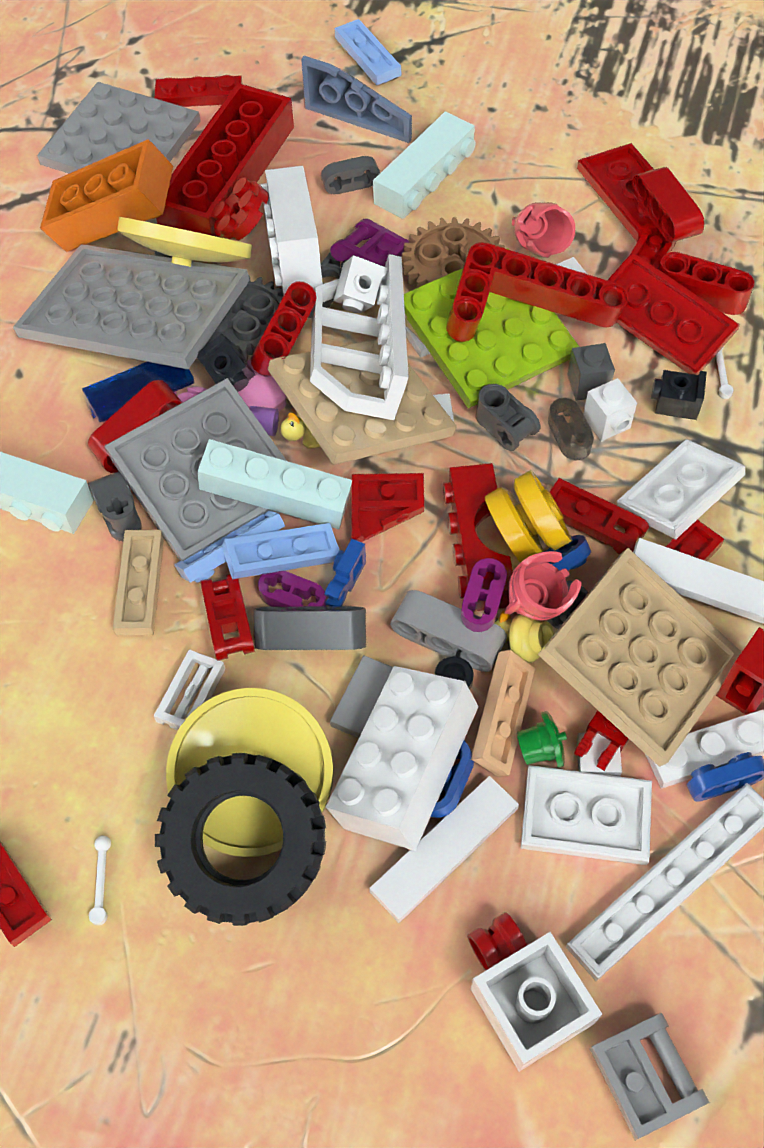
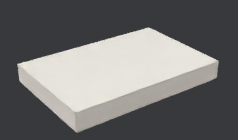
M686 439L619 498L617 506L640 516L647 521L650 527L676 540L745 476V465Z
M529 765L526 780L521 849L647 865L650 857L652 781Z

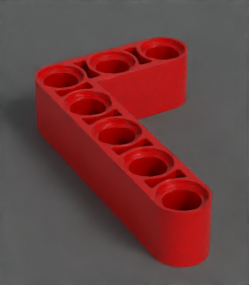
M479 242L472 245L469 249L446 329L449 336L456 341L465 342L471 340L477 332L489 292L605 328L616 324L629 300V295L626 289L617 283L489 243Z

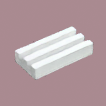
M188 650L154 714L156 722L162 725L164 723L169 724L170 728L178 730L185 721L184 717L209 668H212L188 716L201 704L211 699L226 669L224 662ZM195 664H200L175 714H169Z

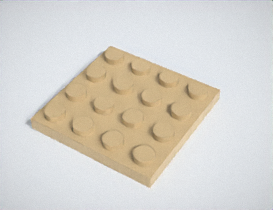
M378 339L338 347L379 355L382 345H378ZM311 352L289 355L285 359H282L284 357L274 358V360L269 362L268 371L333 465L452 437L455 433L457 425L409 364V378L395 419L390 420L344 411L310 382ZM321 362V367L352 393L385 399L384 388L379 387L380 374Z
M627 548L608 568L538 655L653 762L661 767L670 761L718 692L741 651L636 554Z

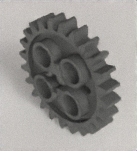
M262 277L257 278L254 282L249 281L206 345L222 333L236 345L242 356L248 361V355H252L284 296L283 288L274 289L273 281L263 285ZM280 326L281 329H283L284 331H287V329H285L284 327Z

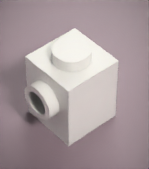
M353 255L343 263L334 301L343 304V309L353 313H361L374 306L384 267Z
M617 378L588 391L583 418L602 442L631 428L637 402Z

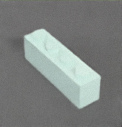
M445 111L373 180L374 204L402 219L412 210H416L422 200L430 192H434L440 182L448 174L451 175L457 166L473 153L476 145L474 140L475 126Z
M211 439L208 440L198 469L199 490L314 523H330L331 527L335 529H340L352 485V480Z
M0 452V509L10 512L20 520L26 521L31 519L40 522L52 531L63 530L74 534L94 501L87 481Z

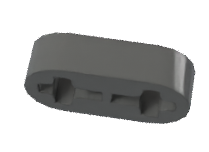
M360 156L328 164L322 170L321 178L328 193L342 194L373 186V180L380 174V170L373 157Z

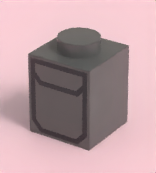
M606 343L572 348L567 375L575 400H584L587 398L588 391L613 380L615 368Z

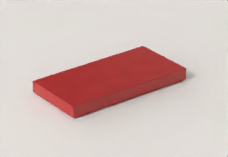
M632 143L578 160V171L637 242L641 235L650 232L649 237L660 234L654 223L649 224L651 219L636 200L633 193V177L636 174L654 170V168Z
M634 252L625 259L607 280L623 286L629 295V300L616 323L688 374L699 375V372L703 371L739 329V323Z

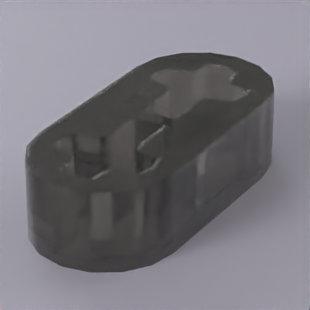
M568 398L555 400L549 409L548 424L561 452L572 460L587 458L591 453L594 436L577 402ZM558 413L570 416L569 423H567L563 415H558ZM572 435H574L578 443H583V445L578 446L576 442H571Z

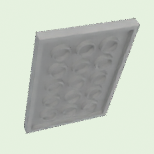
M81 244L13 328L19 338L189 369L197 358L198 352L204 348L250 279L247 269L192 261L191 267L171 263L172 258Z

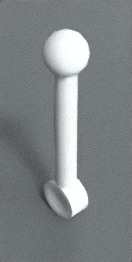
M722 348L716 355L721 381L718 394L723 399H729L734 389L728 384Z
M104 835L99 836L94 843L98 851L95 906L89 912V920L98 926L104 924L108 917L106 910L103 909L106 852L111 846V840Z

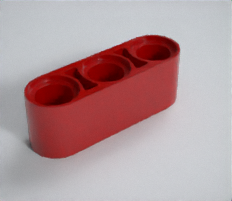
M662 167L636 174L633 177L632 187L636 200L667 242L672 243L703 233L704 217L700 208L669 168Z
M680 252L664 254L658 268L722 313L729 315H738L745 311L755 284L753 277L745 271Z
M301 281L292 283L276 308L250 359L253 369L258 374L272 376L268 371L270 360H274V358L269 357L265 352L271 353L275 358L284 357L282 359L289 355L316 303V292L308 283ZM280 326H282V327H284L285 329H287V331H284L283 329H281Z
M152 381L91 434L88 440V447L107 472L116 473L118 469L106 453L105 445L183 402L165 381Z

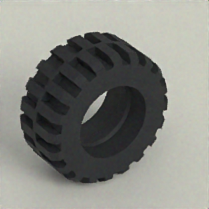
M232 753V755L225 757L217 756L208 759L205 765L194 767L184 774L186 779L180 785L175 784L167 796L171 799L167 807L160 809L157 821L162 822L159 834H155V847H160L161 860H158L157 864L161 874L166 872L171 882L167 887L174 897L180 895L186 901L184 907L194 914L200 912L206 915L208 921L218 924L229 922L233 926H244L252 922L259 921L260 923L269 920L297 902L308 890L313 880L316 879L321 868L320 865L325 854L327 842L325 841V818L319 807L320 803L315 793L306 784V781L298 773H295L278 761L261 755ZM236 796H251L267 803L277 814L283 829V845L274 865L264 874L247 880L232 879L219 873L208 861L203 847V830L208 816L220 803Z

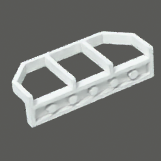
M389 254L376 297L377 305H380L377 318L322 307V302L335 297L339 279L316 287L317 299L312 309L310 382L344 411L394 420L409 377L402 259L400 256ZM322 326L378 337V345H382L380 354L377 355L323 344ZM321 362L380 374L379 387L384 388L385 399L352 393L321 367Z

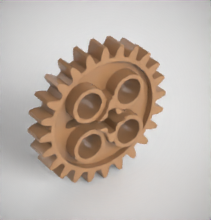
M456 217L452 218L451 223H446L443 218H440V225L436 226L433 222L429 221L428 230L418 227L417 235L410 234L409 243H404V253H402L403 275L408 276L409 285L416 284V288H419L462 269L469 249L475 243L484 242L505 248V245L499 244V236L491 237V228L482 231L481 222L470 226L468 218L462 224L458 223Z

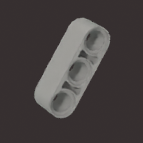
M417 590L407 592L390 623L391 628L405 639L446 657L455 656L463 658L469 662L473 669L482 672H488L492 669L498 653L507 639V633L495 623L491 628L483 632H473L467 629L462 623L460 608ZM473 615V618L481 619V617Z

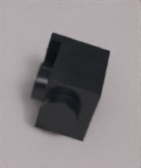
M222 333L198 352L197 359L203 364L216 384L228 378L237 392H239L256 375L236 345Z
M663 370L661 379L655 378L652 388L651 399L657 400L655 414L697 420L704 401L707 372L700 371L699 375Z

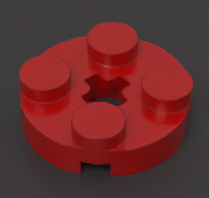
M245 177L239 179L234 185L233 192L225 202L220 201L212 211L211 216L215 219V233L220 238L229 240L234 237L239 241L246 237L258 224L263 215L259 208L262 201L267 205V190L256 181H249Z

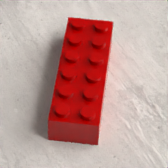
M237 83L171 174L163 214L156 218L157 224L219 237L214 231L215 219L211 216L214 207L220 201L225 202L233 192L236 182L242 177L247 178L249 181L258 182L294 128L291 98Z

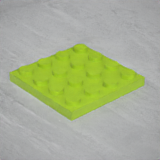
M463 268L404 294V309L408 322L468 409L478 404L479 393L484 386L499 384L508 390L570 360L572 348L580 347L555 312L489 292L484 313L475 336L465 342L452 339L447 332L446 326Z

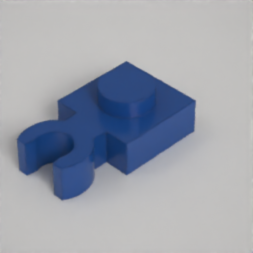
M351 539L346 550L338 552L333 564V571H336V575L330 581L325 591V596H328L326 605L342 606L348 591H352L366 564L365 543Z

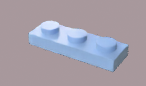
M359 19L334 28L335 39L376 85L386 83L401 76V65Z
M269 510L183 562L179 561L174 565L183 579L190 583L193 581L198 583L200 580L211 577L215 573L214 568L225 562L227 563L222 548L224 539L274 532L285 527V524L279 513Z
M330 523L224 539L222 545L232 579L332 563L340 551Z

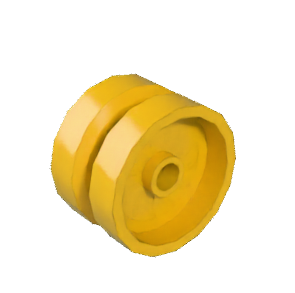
M532 470L514 479V489L521 503H518L512 493L503 487L485 496L486 504L498 529L520 563L531 555L543 552L537 534L553 550H557L572 542L559 507L550 492L544 488Z

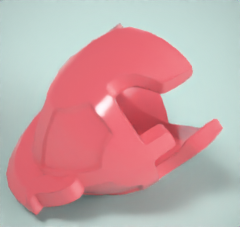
M535 202L529 204L517 217L512 218V226H514L517 241L526 250L540 257L549 258L551 255L564 252L571 245L575 236L574 219L568 211L559 207L556 203Z
M549 551L531 555L524 559L513 571L509 581V605L505 608L504 613L512 614L516 612L537 621L555 618L564 613L573 604L580 591L581 582L577 579L574 580L568 592L565 579L570 575L566 568L558 570L552 564L547 563L561 561L562 554L560 552Z

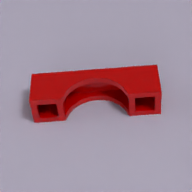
M493 463L450 467L449 482H443V495L445 504H451L452 512L448 513L450 535L456 534L458 543L453 544L455 566H461L463 576H458L460 599H463L475 564L482 559L491 558L500 561L505 566L507 572L506 583L499 609H504L509 605V581L513 574L511 557L499 554L486 547L475 531L484 519L491 516L485 496L498 489ZM487 572L485 577H483L482 589L489 590L491 581L494 579V573ZM479 600L477 608L473 612L484 611L486 601Z

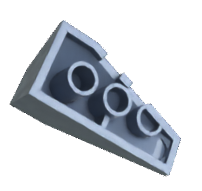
M302 57L305 109L410 143L412 140V115L342 69L314 58Z

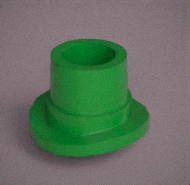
M541 712L542 722L517 731L523 758L527 765L556 759L558 768L563 767L565 756L562 741L567 739L565 731L559 732L549 712Z

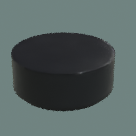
M455 656L447 657L441 660L435 668V675L465 681L469 690L471 689L474 672L472 666L465 659Z

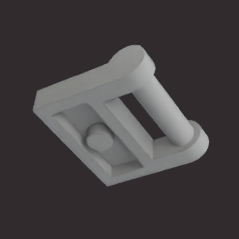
M662 1013L590 1048L635 1141L710 1103L703 1089L698 1091L666 1031L669 1025ZM650 1037L682 1098L675 1103L671 1102L640 1042L641 1040Z

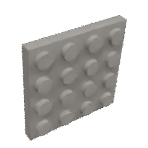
M97 82L37 156L40 165L69 174L149 139L171 162L200 123L199 111Z
M228 378L105 445L106 453L125 478L158 530L162 532L164 539L179 561L182 562L269 511L266 508L199 490L198 469L209 439L287 461Z

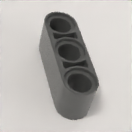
M357 606L255 608L254 647L259 650H355L365 648L366 608Z

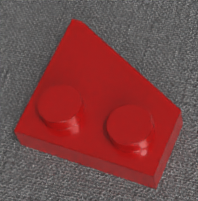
M424 473L352 474V539L363 542L424 512Z

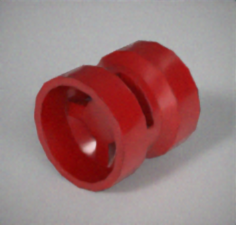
M507 912L494 918L488 930L477 928L467 934L472 950L485 971L527 946L519 927Z

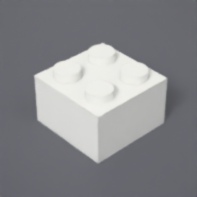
M551 932L473 978L471 985L473 995L519 1072L594 1025L602 1015Z

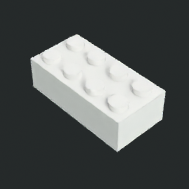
M295 166L265 170L267 183H263L261 186L268 192L267 205L264 202L263 204L276 287L282 286L283 294H285L292 283L301 281L308 283L315 291L316 287L323 283L318 235L304 167Z
M397 666L393 667L326 805L327 810L343 829L416 851L479 707L465 681Z

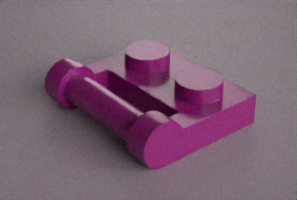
M365 218L356 224L355 230L344 240L339 239L331 246L330 252L337 261L348 260L354 255L385 267L389 254L402 257L404 243H409V240ZM367 239H369V240H368L365 244H363L360 248L357 247V245H358L362 240H367Z

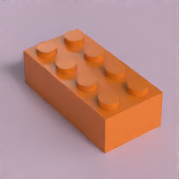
M147 139L52 181L40 229L68 252L78 248L81 244L87 245L119 232L117 231L119 217L139 221L155 219L164 212L173 165Z

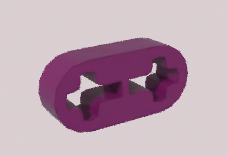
M491 558L482 559L472 569L462 603L461 620L465 627L473 632L486 631L495 622L507 577L505 566L498 560ZM487 572L494 573V579L491 581L489 590L482 589L483 577H485ZM478 601H486L484 607L485 614L481 616V619L473 618V610L477 608Z
M287 571L262 574L259 578L260 597L265 604L271 607H302V599L308 600L311 596H315L316 603L310 602L308 606H327L324 589L313 581ZM277 583H282L283 590L276 589L274 593L269 591V586L275 587Z

